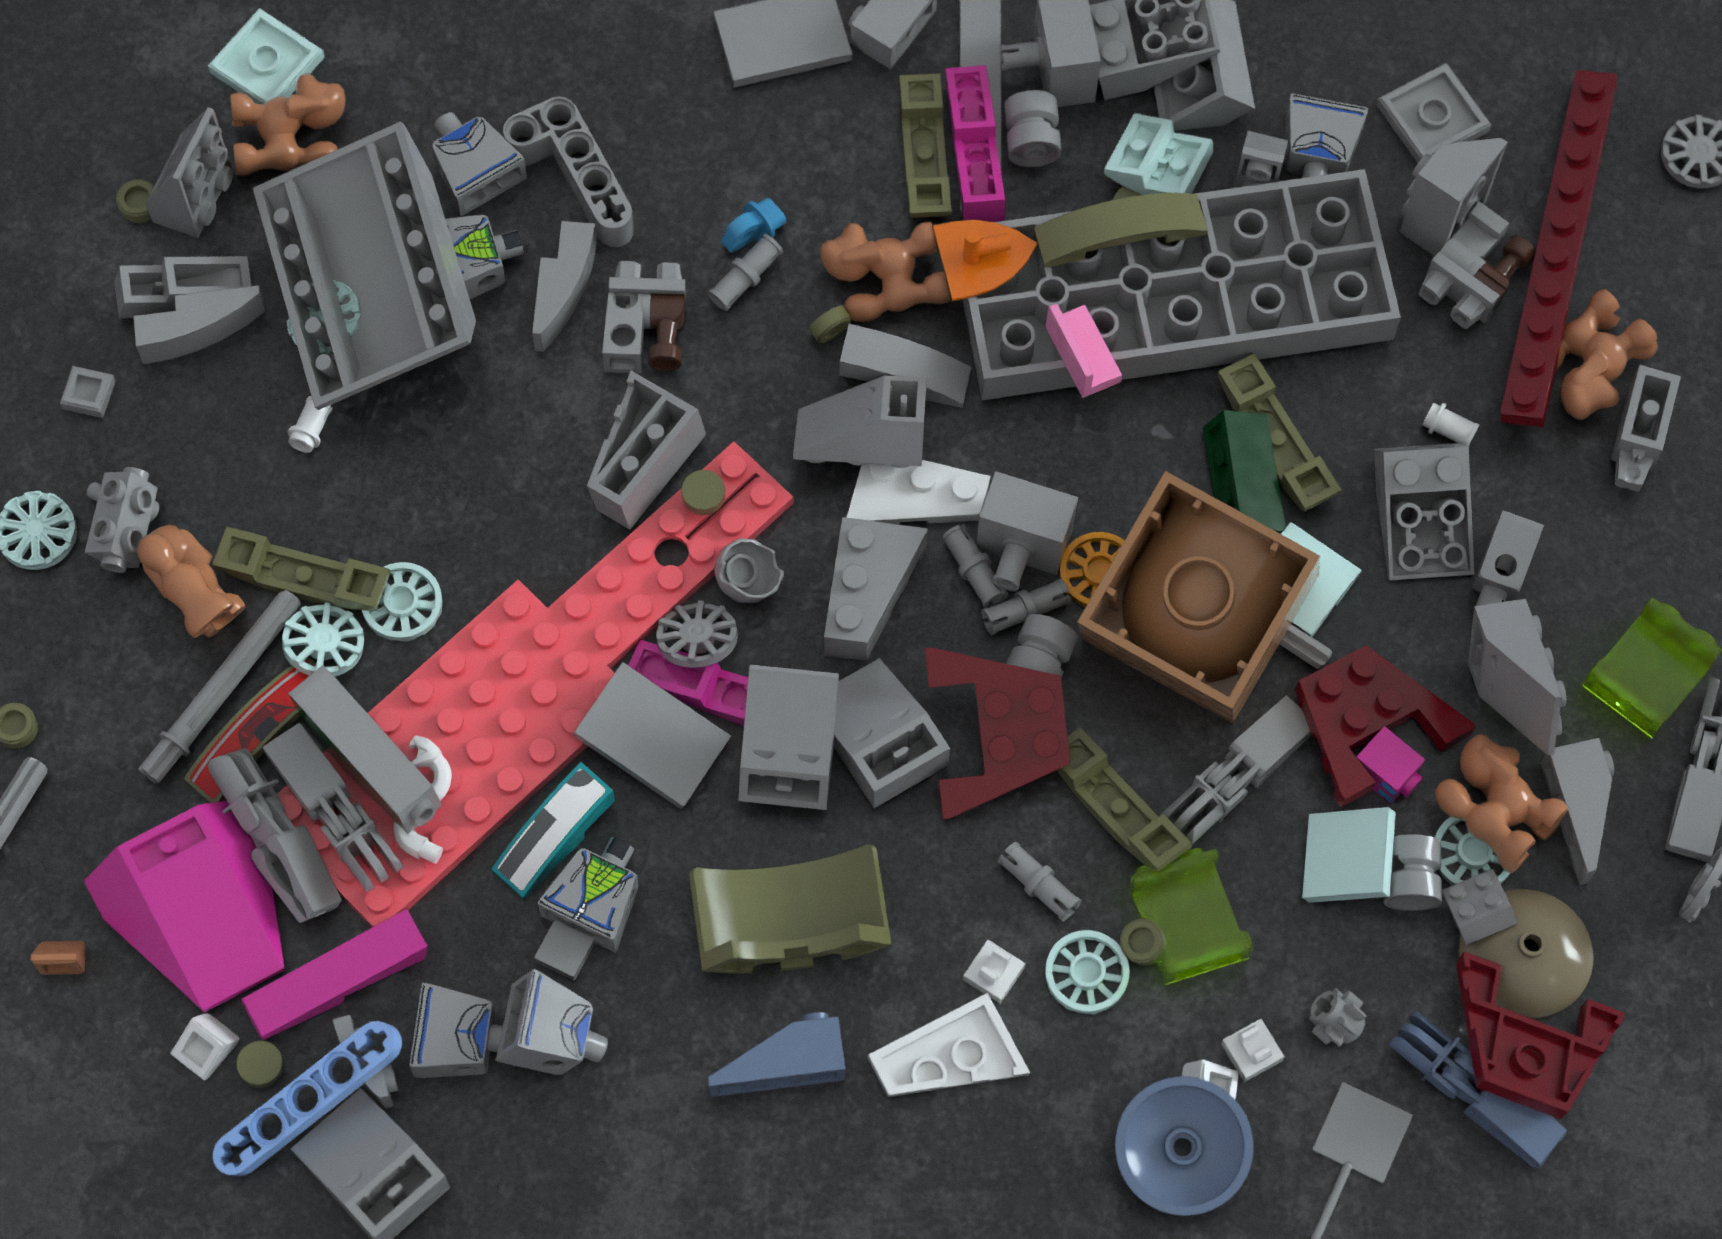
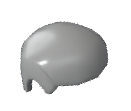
M738 538L723 547L715 564V577L721 591L736 602L757 603L778 590L784 577V571L780 570L777 566L775 551L767 546H763L754 539Z

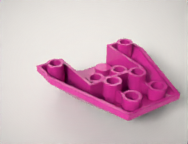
M227 801L197 805L117 846L84 880L104 921L204 1013L285 971L273 888L252 860L251 854L256 849L251 835L246 833L232 811L226 814L222 812L229 806Z

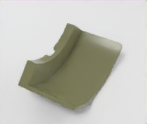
M866 844L831 857L787 866L743 870L697 867L689 872L702 971L752 973V967L758 964L779 963L780 971L815 967L813 958L840 954L842 960H848L892 945L878 854L874 845Z

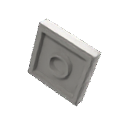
M1447 63L1378 98L1376 104L1417 163L1425 154L1432 157L1442 144L1473 141L1488 133L1491 128L1490 122Z

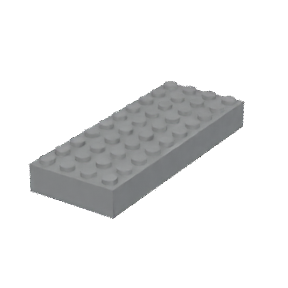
M1365 169L1195 193L1197 194L1208 230L1207 235L1169 243H1166L1164 236L1089 251L1086 252L1085 260L1046 268L1043 267L1037 245L1026 265L1011 280L993 291L972 298L962 299L982 400L1076 387L1046 329L1048 307L1056 303L1062 314L1086 305L1122 374L1121 380L1232 364L1253 353L1256 354L1258 359H1266L1394 340L1401 315ZM1069 212L995 223L1018 230L1037 242L1034 227Z

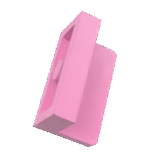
M1057 303L1049 306L1046 329L1082 398L1120 383L1122 374L1086 305L1063 314Z

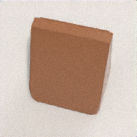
M84 941L41 942L31 954V962L41 975L82 974V972H85L86 944Z

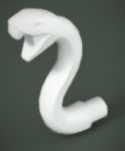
M416 735L410 742V748H417L418 754L416 759L411 762L416 768L429 767L433 771L434 781L431 785L441 801L451 785V767L442 755L439 747L429 739ZM394 821L395 840L403 851L417 859L423 858L434 864L438 862L442 855L443 847L429 842L427 837L417 834L415 830L407 834Z

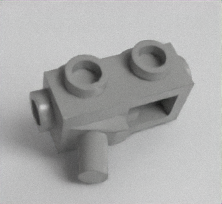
M126 467L123 472L104 473L102 484L94 482L87 488V496L97 501L85 553L100 561V566L105 570L124 573L126 568H139L138 544L147 535L149 523L155 519L159 511V504L155 500L158 487L148 482L149 473L142 469Z

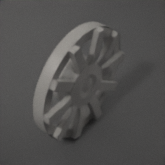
M1695 115L1694 117L1679 119L1667 131L1661 145V158L1667 171L1677 181L1694 188H1710L1722 184V166L1715 160V158L1722 159V151H1718V148L1722 147V140L1717 142L1713 140L1717 133L1722 136L1721 120L1716 121L1708 117H1702V115ZM1696 126V135L1693 136L1687 127ZM1703 126L1712 129L1708 136L1703 135ZM1680 131L1686 137L1687 142L1672 136ZM1669 144L1681 147L1683 151L1669 154ZM1683 159L1686 165L1681 171L1675 166L1673 161ZM1712 166L1719 175L1708 179L1707 169ZM1691 169L1700 171V178H1694L1687 174Z
M701 600L684 606L678 604L674 607L673 611L658 621L659 625L656 631L658 649L665 659L678 666L688 668L710 666L727 657L737 643L738 632L735 619L722 605L716 606ZM695 614V618L691 619L689 615ZM703 614H709L706 619H702ZM682 618V620L684 621V623L681 624L680 622H677L676 620ZM717 618L723 620L722 622H717L712 625L713 621H715ZM668 627L678 630L665 633ZM730 628L729 635L715 632L717 630ZM673 639H680L670 648H668L664 642ZM715 640L725 642L718 650L713 646ZM683 648L689 654L688 656H683L676 652ZM706 651L710 653L708 655L696 657V654L704 653Z
M1722 846L1716 851L1710 861L1702 867L1688 890V895L1679 911V916L1688 922L1694 921L1697 918L1702 907L1705 908L1708 904L1712 888L1716 889L1721 884V881L1718 879L1722 878Z

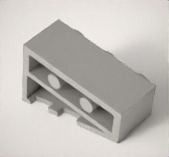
M633 371L629 373L626 381L628 387L621 405H617L614 413L615 421L608 440L604 439L587 484L596 510L629 530L706 435L697 408Z
M842 517L824 633V656L860 661L868 660L891 616L898 598L904 592L915 566L927 549L928 528Z

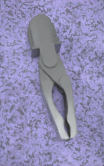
M1713 677L1709 679L1700 718L1693 729L1695 731L1690 754H1694V762L1689 764L1687 771L1684 770L1664 848L1666 851L1704 862H1709L1712 858L1722 822V694L1716 715L1712 716L1720 679ZM1710 759L1713 760L1711 770L1707 769Z
M1287 695L1283 697L1230 745V751L1224 759L1226 760L1221 764L1214 762L1201 775H1197L1193 784L1161 814H1164L1171 821L1194 799L1195 802L1182 813L1174 825L1184 833L1207 813L1208 815L1187 835L1188 840L1192 844L1195 843L1217 821L1221 823L1224 817L1244 799L1248 793L1245 788L1250 783L1257 789L1312 736L1302 709ZM1237 770V771L1239 772V774H1237L1236 776L1232 777V775H1233V774L1235 773V771Z
M300 722L262 747L267 758L311 820L314 822L319 818L323 826L320 827L322 833L339 855L341 861L346 863L366 892L374 889V886L355 857L361 856L380 883L389 878L381 862L370 848L373 844L394 872L397 873L403 869L404 866L377 831L373 820L368 817L358 802L352 805L348 799L351 796L346 789L345 782ZM333 808H335L339 813L338 816L332 810Z
M247 748L211 759L208 764L209 772L229 804L222 812L226 814L232 811L246 833L251 835L256 849L251 854L252 860L297 921L301 923L337 909L342 899L307 828L303 825L295 827L285 815V808L273 789V786L279 782L278 779L268 782Z

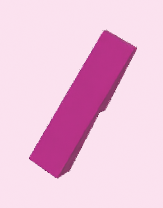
M986 65L945 68L963 221H1005V194L995 138L996 125Z
M639 640L628 664L629 667L685 705L744 727L748 677L722 670L718 662L699 668L675 665L662 656L657 644ZM681 651L676 652L677 654L688 656V653Z
M405 909L242 998V1004L261 1040H264L342 1004L344 997L425 960L428 946L409 911Z

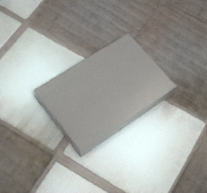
M763 0L714 11V21L734 88L852 61L851 48L836 0Z
M624 662L621 663L573 733L575 738L680 809L685 806L731 737V735Z

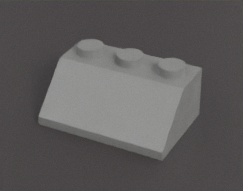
M1209 0L1220 53L1154 86L1159 118L1172 120L1174 131L1224 126L1255 109L1235 1Z
M1502 138L1448 143L1442 144L1432 157L1425 154L1412 173L1416 178L1406 192L1409 199L1400 211V215L1404 219L1399 233L1433 256L1440 252L1468 219L1470 212L1478 202L1486 203L1508 142Z

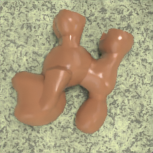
M306 73L300 75L296 81V94L290 97H276L264 104H256L247 94L239 92L230 94L232 125L240 127L256 126L266 144L263 149L256 150L253 145L247 143L234 144L236 176H248L264 169L289 171L338 150L337 146L329 141H320L306 148H300L297 146L295 134L302 125L315 130L326 129L339 120L345 108V93L340 84L321 83L314 76Z
M931 222L917 225L907 240L883 238L875 242H868L865 232L859 224L848 223L839 237L827 240L821 245L820 257L823 266L830 275L838 280L857 281L869 271L882 280V292L880 294L857 293L845 300L844 308L853 321H873L887 310L900 312L915 304H946L950 301L944 272H937L927 276L923 284H916L912 281L916 259L937 252V244Z
M1605 289L1594 293L1585 311L1565 326L1556 372L1560 369L1565 356L1569 354L1583 359V364L1580 367L1573 368L1564 376L1560 386L1562 406L1571 417L1577 420H1584L1599 409L1616 406L1620 400L1619 392L1611 382L1622 374L1628 360L1631 358L1648 360L1654 356L1658 349L1655 330L1645 320L1640 318L1633 321L1626 331L1618 336L1598 331L1614 329L1621 319L1614 314L1620 307L1617 299Z
M169 524L155 529L139 542L137 554L140 562L143 564L144 572L155 584L163 598H167L182 610L185 616L184 625L186 631L193 638H197L202 634L208 638L214 636L246 608L243 600L238 595L225 593L221 589L215 572L209 565L212 555L189 531Z
M1479 734L1470 739L1464 746L1460 756V769L1465 780L1473 788L1482 792L1487 801L1482 804L1471 802L1465 787L1453 779H1446L1439 783L1435 790V799L1445 814L1465 821L1469 832L1475 838L1486 843L1494 851L1501 867L1505 871L1513 873L1526 860L1529 855L1526 851L1535 844L1536 840L1528 832L1521 830L1511 831L1509 827L1524 823L1532 829L1537 837L1545 841L1560 826L1569 808L1564 801L1558 798L1540 800L1533 795L1528 783L1518 776L1517 765L1520 763V753L1517 749L1501 746L1493 742L1487 735Z

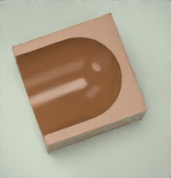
M1165 471L1077 622L1082 640L1234 724L1318 578L1320 555Z

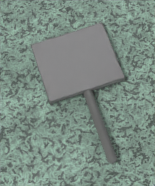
M1342 1082L1312 1151L1343 1165L1311 1239H1321L1351 1169L1381 1184L1384 1183L1413 1117L1412 1114Z

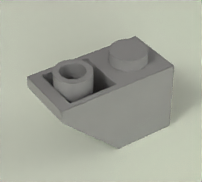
M1248 131L1234 188L1278 182L1288 140Z

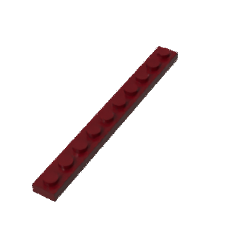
M1576 70L1500 411L1502 423L1544 427L1618 84L1616 73Z

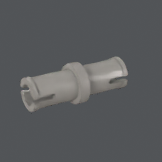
M764 234L742 259L737 257L730 264L732 269L713 289L707 292L709 298L720 309L728 311L730 306L749 286L755 287L761 281L759 276L778 256L783 254L782 247L771 236Z
M956 525L949 529L943 535L942 541L947 545L960 566L958 573L961 578L970 582L984 608L1002 603L1008 597V592L992 582L995 574L990 567L992 561L988 554L981 553L968 532L966 525Z
M1060 578L1055 580V582L1030 592L1025 589L1015 593V598L990 608L982 609V618H988L989 620L985 621L984 625L987 631L994 635L1001 630L1025 622L1028 615L1044 614L1061 606H1067L1071 604L1070 595L1064 596L1063 593L1068 592V588Z
M1017 841L1005 849L1008 855L1001 854L998 863L1025 885L1024 891L1030 897L1037 896L1059 916L1061 921H1065L1073 915L1075 911L1071 908L1075 907L1077 909L1082 900L1071 893L1054 877L1055 871L1048 865L1043 867Z

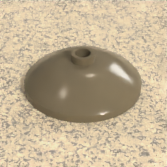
M1530 889L1504 891L1512 906L1518 924L1468 945H1465L1462 936H1460L1458 955L1460 957L1465 951L1502 965L1495 1001L1497 1006L1533 1020L1557 1015L1570 1007L1579 998L1589 982L1593 968V948L1589 933L1578 915L1568 905L1552 895ZM1528 939L1534 940L1538 944L1539 950L1535 952L1526 949L1524 941Z

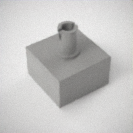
M1037 0L1033 41L1009 45L1001 44L999 50L1001 63L1003 62L1002 70L1008 71L1009 69L1038 66L1043 91L1051 93L1056 97L1058 107L1095 102L1101 60L1089 1Z
M995 471L979 516L976 545L981 552L1001 558L992 580L996 586L1004 590L1017 591L1025 566L1058 575L1065 549L1068 546L1073 531L1078 497Z

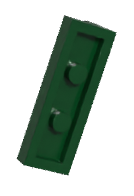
M1223 410L1203 427L1213 497L1272 530L1282 533L1286 526L1268 417L1265 414Z

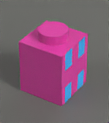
M1385 726L1357 756L1361 764L1376 781L1372 790L1390 805L1400 794L1408 798L1423 780L1419 772L1425 759Z

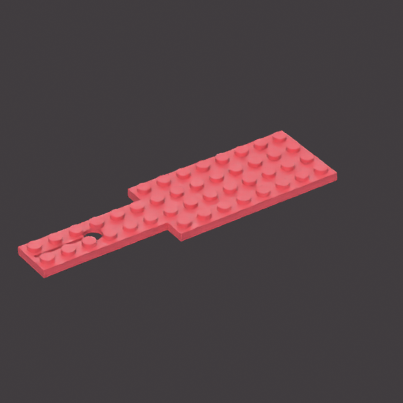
M733 441L702 469L716 473L722 479L725 487V500L723 503L725 505L712 517H710L712 514L698 515L688 510L682 499L681 488L548 608L525 585L517 580L368 712V715L410 761L416 759L418 754L417 748H410L411 740L417 735L429 739L439 747L442 755L451 767V785L445 797L440 801L442 806L436 810L435 815L429 822L414 829L417 834L427 837L429 842L443 847L442 855L436 864L423 858L417 859L399 847L394 835V820L327 751H324L323 754L345 782L346 789L351 796L348 799L352 805L358 802L368 817L373 820L377 831L404 866L402 870L397 873L394 872L373 844L370 848L381 862L389 878L380 883L361 856L355 857L374 886V889L366 892L346 863L341 861L339 855L322 833L320 827L323 824L319 818L314 822L311 820L287 785L277 793L285 808V815L295 827L303 825L307 828L339 895L371 928L405 909L409 910L588 747L575 738L573 733L615 674L611 669L637 646L639 640H644L658 627V621L661 618H664L673 611L674 607L678 604L682 605L715 575V564L723 547L738 538L755 539L794 504V497L738 444ZM674 539L682 542L687 547L688 557L682 565L678 567L674 565L662 566L657 562L655 550L663 541ZM429 767L417 768L432 784L434 781L433 771ZM333 808L332 810L338 816L339 813L335 808Z

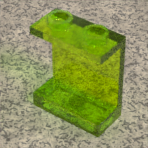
M1651 597L1640 616L1603 660L1600 659L1592 668L1582 686L1653 739L1712 667L1722 648L1716 645V641L1709 633L1702 629H1695L1681 619L1679 612L1673 606L1664 602L1660 603Z
M1202 848L1188 850L1180 855L1177 861L1171 862L1159 872H1155L1148 866L1142 865L1136 869V874H1133L1131 877L1129 890L1140 919H1149L1162 928L1167 938L1166 951L1160 960L1156 962L1164 985L1247 960L1253 949L1248 931L1240 932L1216 870L1219 858L1216 848L1203 852Z

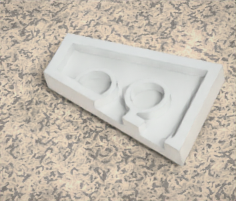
M922 460V466H909L905 468H898L888 464L868 463L861 465L847 518L900 525V522L926 521L928 524L979 521L990 483V476Z
M988 993L867 1056L888 1097L1030 1074Z

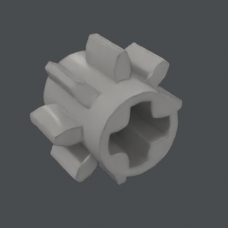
M1336 988L1333 991H1326L1320 994L1313 1002L1310 1010L1311 1016L1309 1020L1316 1025L1312 1033L1325 1044H1328L1331 1040L1338 1046H1341L1342 1043L1353 1042L1360 1036L1365 1026L1364 1019L1367 1015L1360 1010L1363 1002L1350 990L1343 994Z

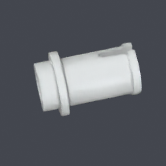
M308 396L306 399V404L296 425L291 426L288 430L289 444L293 448L305 453L311 452L313 448L320 445L319 434L333 409L329 405L317 410L314 407L312 396Z
M1433 403L1422 426L1429 428V434L1435 431L1460 444L1469 446L1480 424L1469 421L1446 409L1447 404L1442 403L1441 406Z

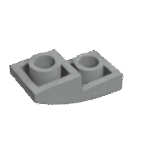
M350 1015L332 1019L340 1043L361 1028L355 1027ZM355 1047L353 1051L362 1058V1055L370 1052V1049L362 1052L358 1051ZM348 1059V1062H349V1064L351 1065V1067H352V1069H353V1071H354L353 1064H352V1062ZM392 1064L384 1067L363 1084L367 1092L384 1109L394 1107L390 1093L398 1091Z

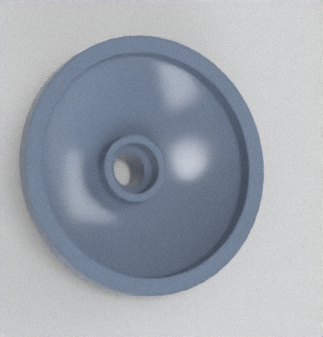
M1171 1077L1155 1082L1143 1089L1124 1110L1118 1123L1115 1137L1116 1160L1124 1181L1131 1191L1144 1203L1156 1210L1172 1215H1198L1223 1205L1242 1186L1252 1163L1253 1136L1243 1109L1224 1089L1200 1078ZM1185 1139L1190 1143L1191 1151L1188 1155L1179 1156L1174 1151L1176 1140Z

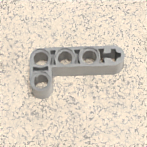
M554 97L508 118L503 127L504 138L523 156L525 166L553 155L589 222L595 223L596 235L600 241L609 247H621L630 242L634 233L631 205L576 105L565 97ZM559 120L568 122L562 126L553 125L554 122ZM520 137L531 138L529 141L523 143L515 141ZM575 153L586 154V156L579 159L570 157ZM595 185L605 187L596 192L588 190V188ZM610 209L613 219L607 218V211Z

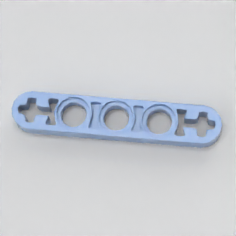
M372 1021L363 1025L221 1137L213 1150L215 1166L222 1173L232 1176H245L254 1171L390 1064L399 1055L402 1048V1038L399 1031L394 1026L380 1021ZM375 1033L383 1036L387 1035V1038L383 1041L385 1048L383 1053L371 1050L361 1058L353 1051L355 1047L358 1051L366 1052L375 1044L372 1037ZM348 1058L353 1064V1075L348 1082L339 1084L333 1077V1067L338 1060ZM312 1086L318 1094L317 1104L312 1110L303 1112L297 1104L298 1094L302 1088ZM276 1114L281 1119L282 1130L277 1138L268 1140L262 1133V1123L267 1116ZM251 1141L261 1146V1150L258 1147L249 1146L241 1152V1164L229 1163L228 1161L233 1155L230 1149L232 1146L242 1148Z

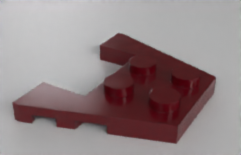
M1367 645L1299 680L1295 687V692L1311 735L1318 740L1323 754L1321 762L1326 774L1331 775L1336 788L1333 794L1340 807L1345 806L1373 789L1376 781L1352 750L1371 741L1384 726L1391 730L1405 721L1415 718L1441 752L1471 736L1476 728L1472 721Z
M925 648L929 688L967 683L975 684L985 773L983 775L939 779L943 819L957 816L1070 764L1060 675L937 648Z
M1464 951L1457 959L1456 967L1476 1087L1561 1120L1569 1112L1590 1077L1593 1067L1611 1042L1610 1039L1624 1020L1625 1013L1587 999L1580 1007L1575 1036L1507 1010L1495 1004L1502 965Z

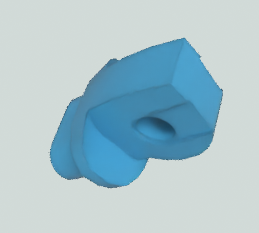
M766 198L759 203L750 201L745 205L743 214L727 226L721 243L730 253H733L754 240L759 241L764 234L773 238L775 237V230L786 224V217L770 198Z

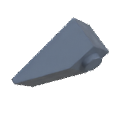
M817 1012L802 1016L801 1021L792 1022L709 1076L710 1097L845 1080V1063L838 1016L828 1017L827 1013Z

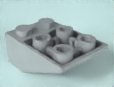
M1110 0L1089 5L1101 60L1099 81L1104 100L1146 91L1220 53L1209 0Z
M206 108L180 134L146 201L153 223L196 238L199 237L204 225L209 226L213 221L216 213V201L221 191H226L229 188L234 174L214 109Z
M884 375L798 409L793 459L805 460L810 463H822L824 461L848 462L857 466L868 463L888 464L898 468L922 466L927 378Z
M1452 443L1374 449L1376 495L1388 580L1475 575L1469 446Z
M1526 599L1474 606L1468 667L1479 697L1546 755L1554 754L1556 736L1562 734L1560 708L1566 706V691L1562 680L1556 681L1553 673L1554 659L1551 649L1549 647L1544 648L1542 644V628L1539 617L1537 615L1532 616Z
M880 658L838 681L833 746L873 808L878 807L948 766L949 745L927 712Z
M750 665L738 801L821 810L827 809L832 770L838 673Z
M361 1088L291 1148L293 1153L370 1239H393L450 1189L445 1175Z

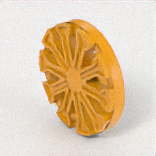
M1092 532L1076 538L1068 545L1060 564L1059 573L1060 578L1068 588L1066 593L1070 595L1073 601L1086 608L1124 543V539L1111 533ZM1092 542H1098L1101 545L1099 552H1094L1091 546ZM1114 544L1118 547V550L1110 555L1108 554V548ZM1077 548L1084 551L1086 559L1075 554ZM1072 563L1082 569L1069 570L1067 564ZM1084 579L1075 587L1069 582L1070 580ZM1090 586H1093L1090 598L1081 595Z

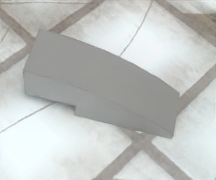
M561 221L558 257H541L532 330L534 348L537 352H544L560 334L573 315L585 291L593 267L597 246L595 223Z
M247 256L164 257L161 265L119 266L114 280L119 319L176 311V295L252 286Z
M259 285L176 295V311L133 316L136 348L142 363L148 364L190 354L227 338L265 312V303Z
M849 324L840 358L839 376L868 382L884 375L927 378L926 401L963 408L972 367L916 342L874 329Z

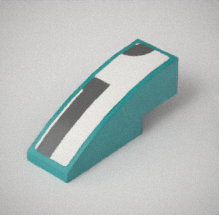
M580 762L525 823L491 869L492 872L524 900L585 839L584 832L615 802L613 790Z

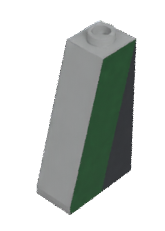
M324 665L288 693L309 733L407 834L417 826H422L433 818L436 810L442 804L431 783Z

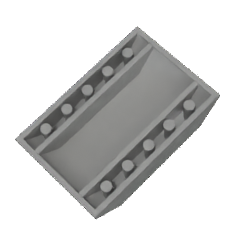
M401 121L253 188L314 407L317 410L471 344L476 319L435 183L406 126ZM333 280L349 286L360 302L361 319L359 318L360 323L358 322V329L352 339L349 332H347V325L344 319L350 320L354 318L355 314L351 312L344 315L341 305L349 303L351 298L349 296L345 297L340 302L337 295L339 288L336 287ZM307 307L321 309L324 323L316 317L310 318ZM316 339L326 347L331 346L333 353L321 354Z

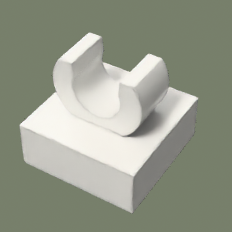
M987 940L965 972L963 981L984 994L988 993L990 998L1001 1004L1024 970L1025 963L990 940Z
M1262 1019L1228 1036L1221 1043L1244 1082L1279 1064L1285 1057Z

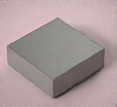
M72 366L60 401L62 409L103 418L116 382L114 375Z
M555 919L534 960L536 963L575 981L595 944V938Z

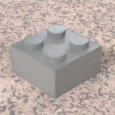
M1493 869L1442 890L1447 907L1465 945L1518 924L1512 906Z

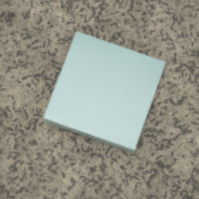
M259 8L211 61L208 69L212 75L239 93L247 94L254 103L264 104L276 97H290L296 90V81L300 75L310 74L325 57L322 49Z
M1390 807L1309 814L1302 898L1311 903L1390 897L1396 812Z

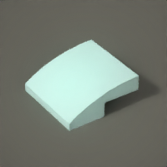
M1134 113L1106 164L1104 172L1106 176L1115 182L1142 195L1157 193L1192 194L1214 152L1213 141L1208 138L1175 133L1172 120Z
M1290 522L1281 534L1320 555L1319 576L1291 623L1313 637L1334 606L1340 603L1362 570Z

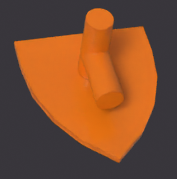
M964 220L933 225L952 301L972 298L993 291L1008 282L1026 265L1038 244L1018 230L995 222Z

